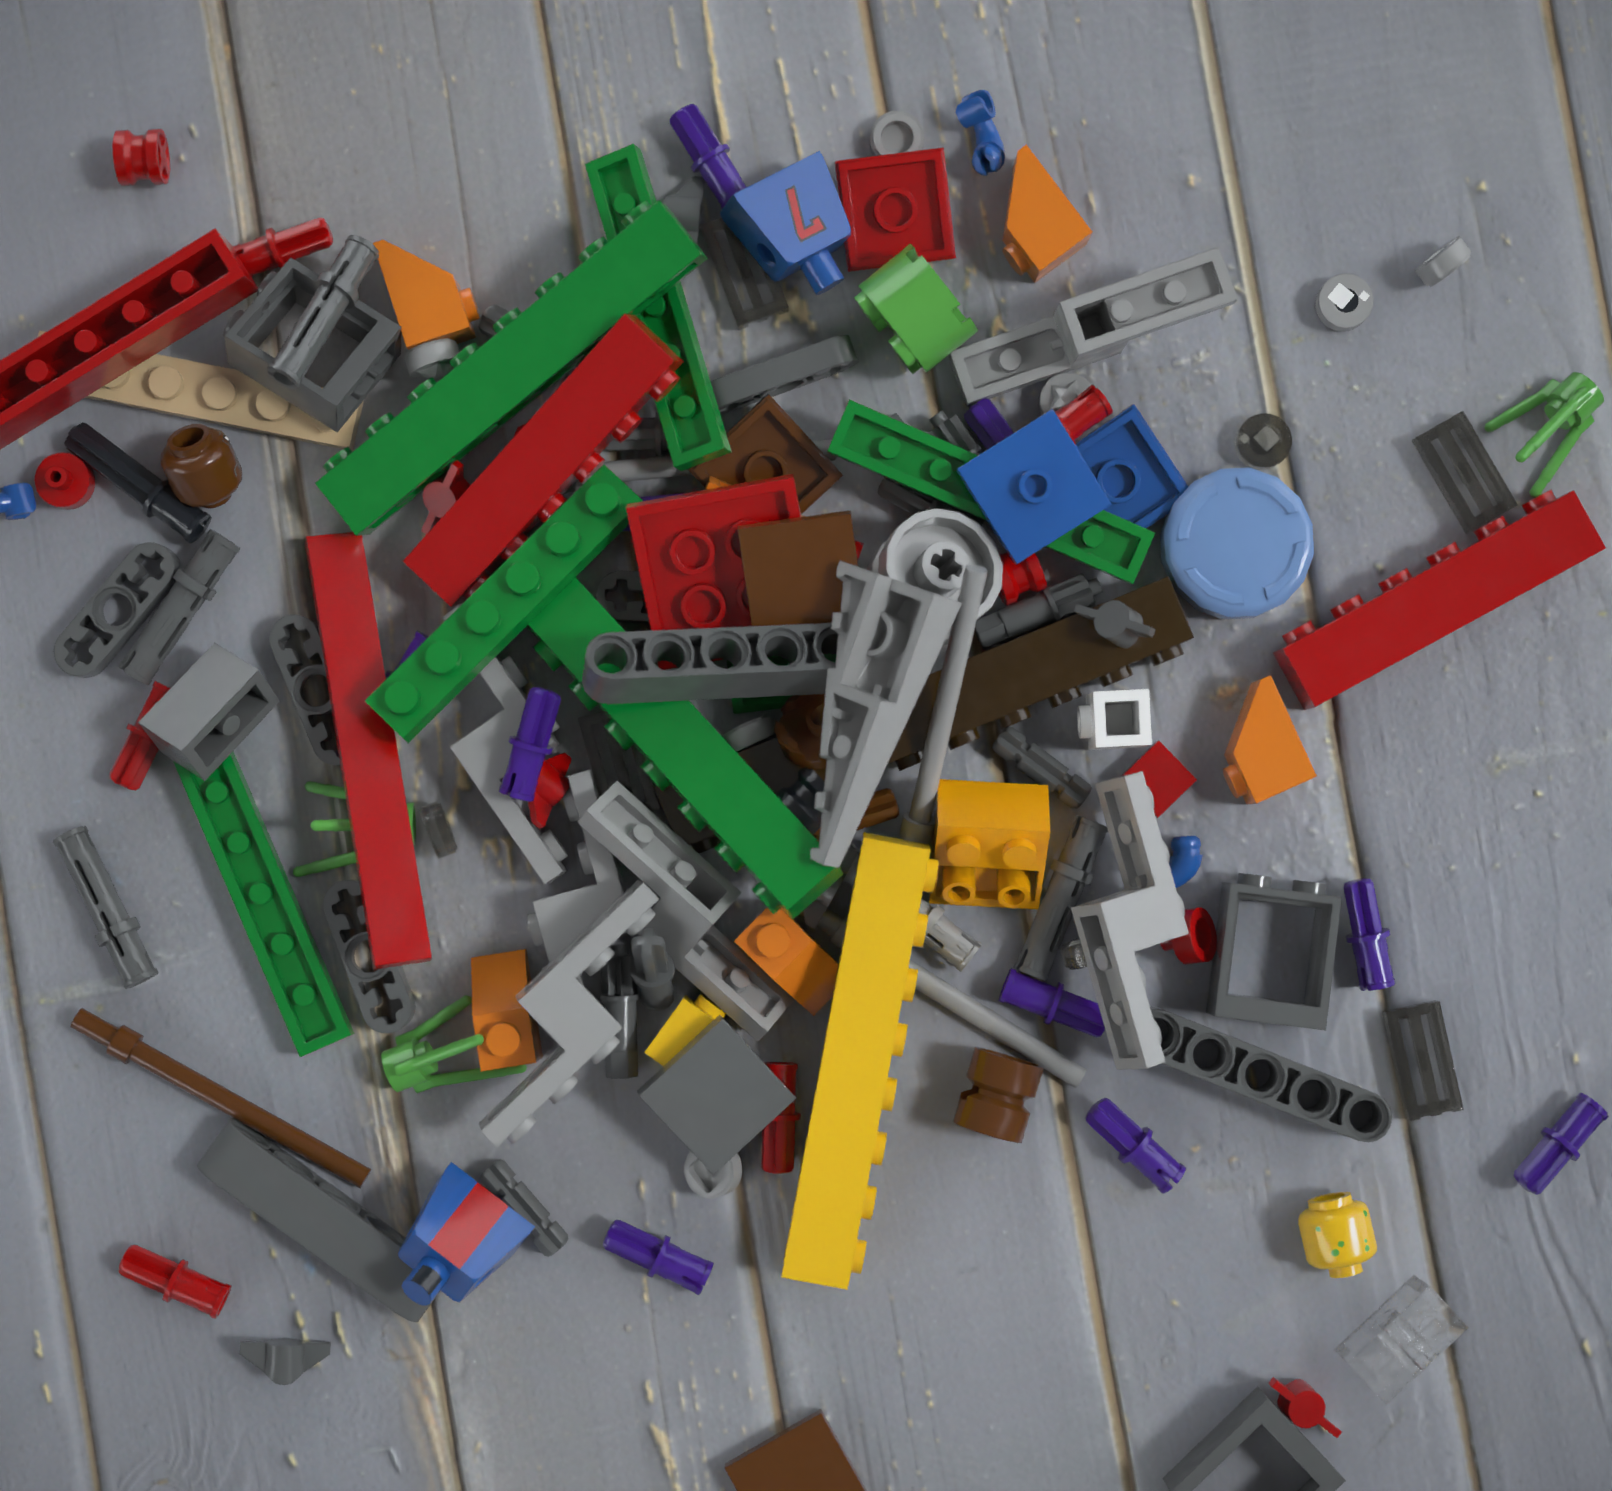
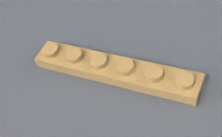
M39 330L38 337L44 334L45 331ZM160 354L153 355L85 397L339 449L349 447L352 451L354 450L363 407L362 402L337 433L239 370Z

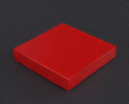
M944 147L834 162L838 195L851 226V236L844 242L847 272L881 268L909 244L915 248L918 257L922 255L927 262L956 259Z

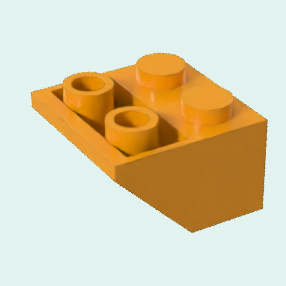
M940 779L935 799V828L932 836L931 859L939 860L934 891L929 893V904L1038 910L1050 838L1048 785Z

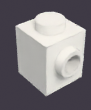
M1149 689L1094 691L1087 694L1086 705H1078L1077 727L1079 738H1088V750L1143 748L1152 745Z

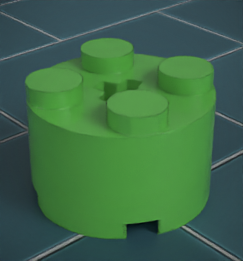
M911 244L858 285L861 292L854 297L855 301L879 332L888 326L895 334L888 342L912 374L921 368L927 373L978 332L970 317L966 319L957 308L961 304L923 256L918 257L915 248Z

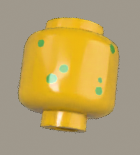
M1335 1192L1309 1199L1307 1201L1309 1208L1300 1213L1298 1217V1225L1308 1264L1315 1268L1328 1269L1331 1278H1345L1362 1273L1361 1263L1368 1261L1377 1252V1244L1367 1205L1362 1201L1352 1199L1351 1192Z

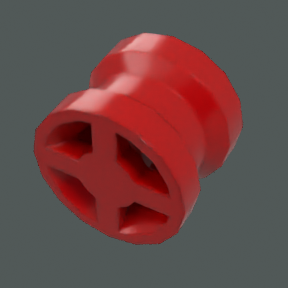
M149 129L144 135H134L129 130L115 131L112 149L114 169L119 184L121 186H133L138 180L147 179L154 185L167 184L170 178V154L164 131L162 129Z
M1007 552L999 554L1003 570L1002 588L998 596L1005 606L1017 602L1019 595L1025 591L1039 592L1047 588L1044 572L1035 553L1014 565Z

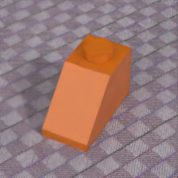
M1026 144L1017 151L1013 164L1002 239L1006 246L1002 249V252L1016 273L1021 276L1027 273L1033 282L1036 283L1086 246L1093 231Z
M385 240L373 243L379 251L378 261L408 350L437 339L450 338L459 344L477 338L472 322L481 318L470 287L461 290L453 274Z
M1269 675L1252 682L1224 753L1229 766L1223 768L1224 778L1233 796L1236 799L1243 796L1246 805L1257 804L1317 777L1272 676Z
M766 907L734 940L758 966L813 1016L833 997L839 963L794 919L792 920L782 908L773 915Z
M527 949L471 957L473 1025L475 1035L481 1034L484 1037L483 1043L477 1046L480 1071L537 1063L543 1058L538 1022L516 999V995L531 981Z

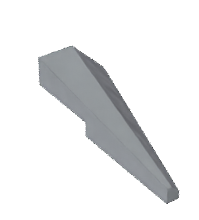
M839 561L836 577L843 581L841 612L833 613L831 628L839 633L835 668H828L820 747V756L827 760L824 792H816L815 809L822 812L819 848L811 849L810 859L837 868H839L962 605L961 602L843 561Z

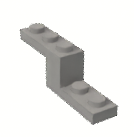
M1217 247L1061 301L1053 316L956 349L949 355V359L966 407L982 399H991L1049 379L1057 374L1069 372L1118 355L1129 340L1233 305L1238 298L1220 248Z
M460 605L441 617L442 620L445 622ZM497 655L480 674L504 709L454 743L450 748L543 883L550 884L568 871L562 863V860L568 856L567 851L551 829L541 833L539 828L531 823L528 801L509 797L510 793L504 795L499 792L513 746L509 743L510 736L517 735L527 696L521 687L526 685L528 680L510 655L503 660ZM556 720L548 744L552 748L560 744L553 735V732L560 728Z
M587 770L568 776L571 788H568L563 799L571 822L579 820L585 811L600 797L594 771ZM583 827L582 831L585 841L577 843V850L584 874L594 873L597 884L532 901L535 913L527 915L535 946L544 944L549 963L626 892L617 857ZM580 974L577 977V979L584 985L582 976Z
M1143 771L1095 783L1125 890L1071 907L1117 1070L1147 1069L1165 1062L1161 1048V1031L1153 1019L1145 991L1146 978L1143 970L1137 963L1134 952L1189 934L1184 918V903L1177 893L1169 866V850L1161 838L1154 813V798L1151 790L1146 785Z
M616 781L585 811L578 820V823L661 897L652 908L656 915L643 929H654L655 936L664 938L666 953L673 959L674 967L758 1042L795 999L714 926L716 921L742 892L621 783ZM643 929L639 931L637 934L642 936Z
M637 880L516 995L517 1001L560 1046L479 1122L481 1132L496 1148L506 1138L513 1144L523 1137L537 1121L532 1114L547 1099L553 1104L560 1101L577 1084L578 1079L574 1074L589 1059L594 1064L599 1063L620 1042L615 1035L622 1029V1026L577 977L584 970L589 976L595 974L614 955L615 952L609 947L625 931L631 937L636 935L654 918L656 913L651 907L659 898L642 881Z

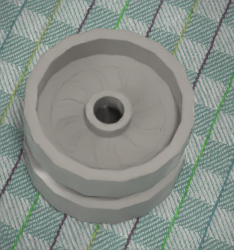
M937 508L915 513L900 524L874 552L866 568L869 571L958 601L965 566L976 565L983 567L988 572L977 620L992 608L1002 588L1003 564L992 538L979 523L960 512ZM951 629L944 641L943 646L948 645Z

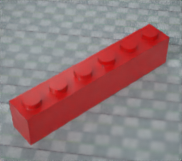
M214 228L1 359L0 450L258 291L257 285L228 240Z
M624 314L407 555L403 562L450 607L463 604L490 577V574L503 560L506 561L528 539L526 535L540 520L545 523L567 501L563 494L577 479L584 484L604 464L605 459L600 453L614 438L621 443L631 435L642 421V418L637 413L652 397L656 402H659L672 390L680 379L675 371L684 361L637 316Z
M1552 489L1521 505L1526 513L1523 517L1508 524L1503 515L1473 531L1478 541L1460 550L1457 543L1453 542L1425 557L1430 567L1412 576L1408 568H1405L1378 583L1382 591L1378 596L1364 603L1360 594L1330 609L1334 620L1316 629L1310 620L1282 635L1286 646L1273 652V655L1303 709L1314 708L1606 549L1575 491H1570L1556 498Z

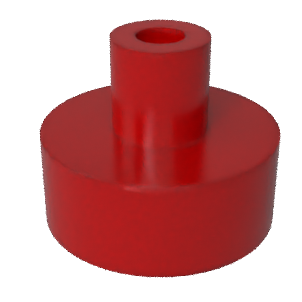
M61 452L46 457L39 464L35 473V487L39 496L48 504L60 509L72 510L83 506L91 498L95 489V476L91 467L70 453Z
M1202 907L1185 909L1184 918L1189 934L1162 942L1160 945L1164 951L1174 950L1177 958L1185 965L1209 962L1215 955L1217 944L1216 929L1212 917Z

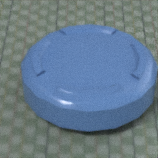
M1253 468L1219 469L1192 482L1173 503L1160 533L1161 563L1167 576L1170 578L1174 590L1196 610L1221 619L1254 618L1284 604L1304 582L1314 556L1313 524L1300 497L1279 478Z

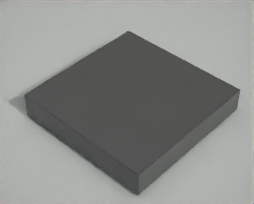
M721 1015L716 1017L637 1090L638 1095L713 1175L796 1099L793 1093Z

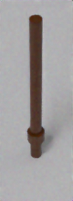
M83 1008L74 1017L71 1028L107 1047L106 1054L124 1064H128L130 1061L136 1063L358 1188L363 1186L370 1174L371 1169L144 1043L142 1041L144 1036L126 1025L118 1028Z

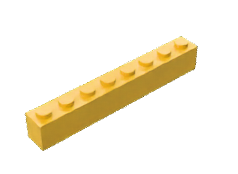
M863 832L784 1253L781 1278L848 1290L851 1272L857 1274L862 1272L867 1241L857 1239L861 1218L872 1219L877 1187L867 1184L871 1164L881 1166L883 1162L887 1133L878 1131L881 1110L892 1112L897 1087V1078L888 1077L891 1057H902L908 1024L898 1022L902 1001L912 1003L918 976V969L908 968L912 946L923 948L927 930L928 915L919 913L923 891L933 893L939 860L929 858L931 851L929 844Z

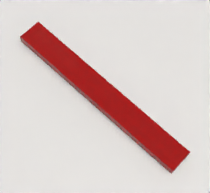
M354 532L306 536V553L373 970L429 962L432 959L395 731L365 702L386 680L363 538L362 535L356 536Z

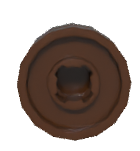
M974 1047L966 1075L973 1086L972 1089L961 1092L953 1123L994 1138L1022 1143L1030 1117V1112L1024 1107L1025 1100L1035 1098L1044 1068L1014 1056L981 1047Z

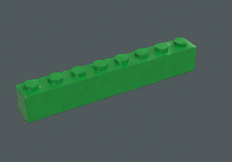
M660 200L652 206L648 201H644L632 209L621 221L625 226L621 232L610 241H607L605 237H601L587 246L578 256L582 264L566 277L559 272L547 279L535 291L539 299L523 312L518 307L514 308L502 316L492 326L496 334L481 347H478L476 343H472L462 349L449 362L453 367L452 371L438 382L434 378H429L421 383L407 396L411 403L396 417L389 412L377 419L365 431V434L369 437L368 440L354 451L349 447L342 449L323 465L327 473L316 481L315 484L356 536L369 535L423 492L427 484L445 474L453 462L461 461L580 364L624 314L640 315L708 259L667 205Z
M576 577L526 626L539 640L532 648L549 668L555 672L559 667L563 666L574 678V681L568 688L589 711L598 705L611 719L604 727L625 751L634 745L647 759L640 767L662 792L671 785L684 801L677 808L698 832L708 826L721 842L714 849L735 873L745 867L758 881V884L751 890L773 915L782 908L793 920L843 875L840 866L839 868L827 866L810 859L811 849L819 848L817 839L689 700L605 704L589 697L584 691L582 684L587 646L592 639L600 634L626 631ZM605 663L597 666L605 673L614 674L622 671L614 664Z

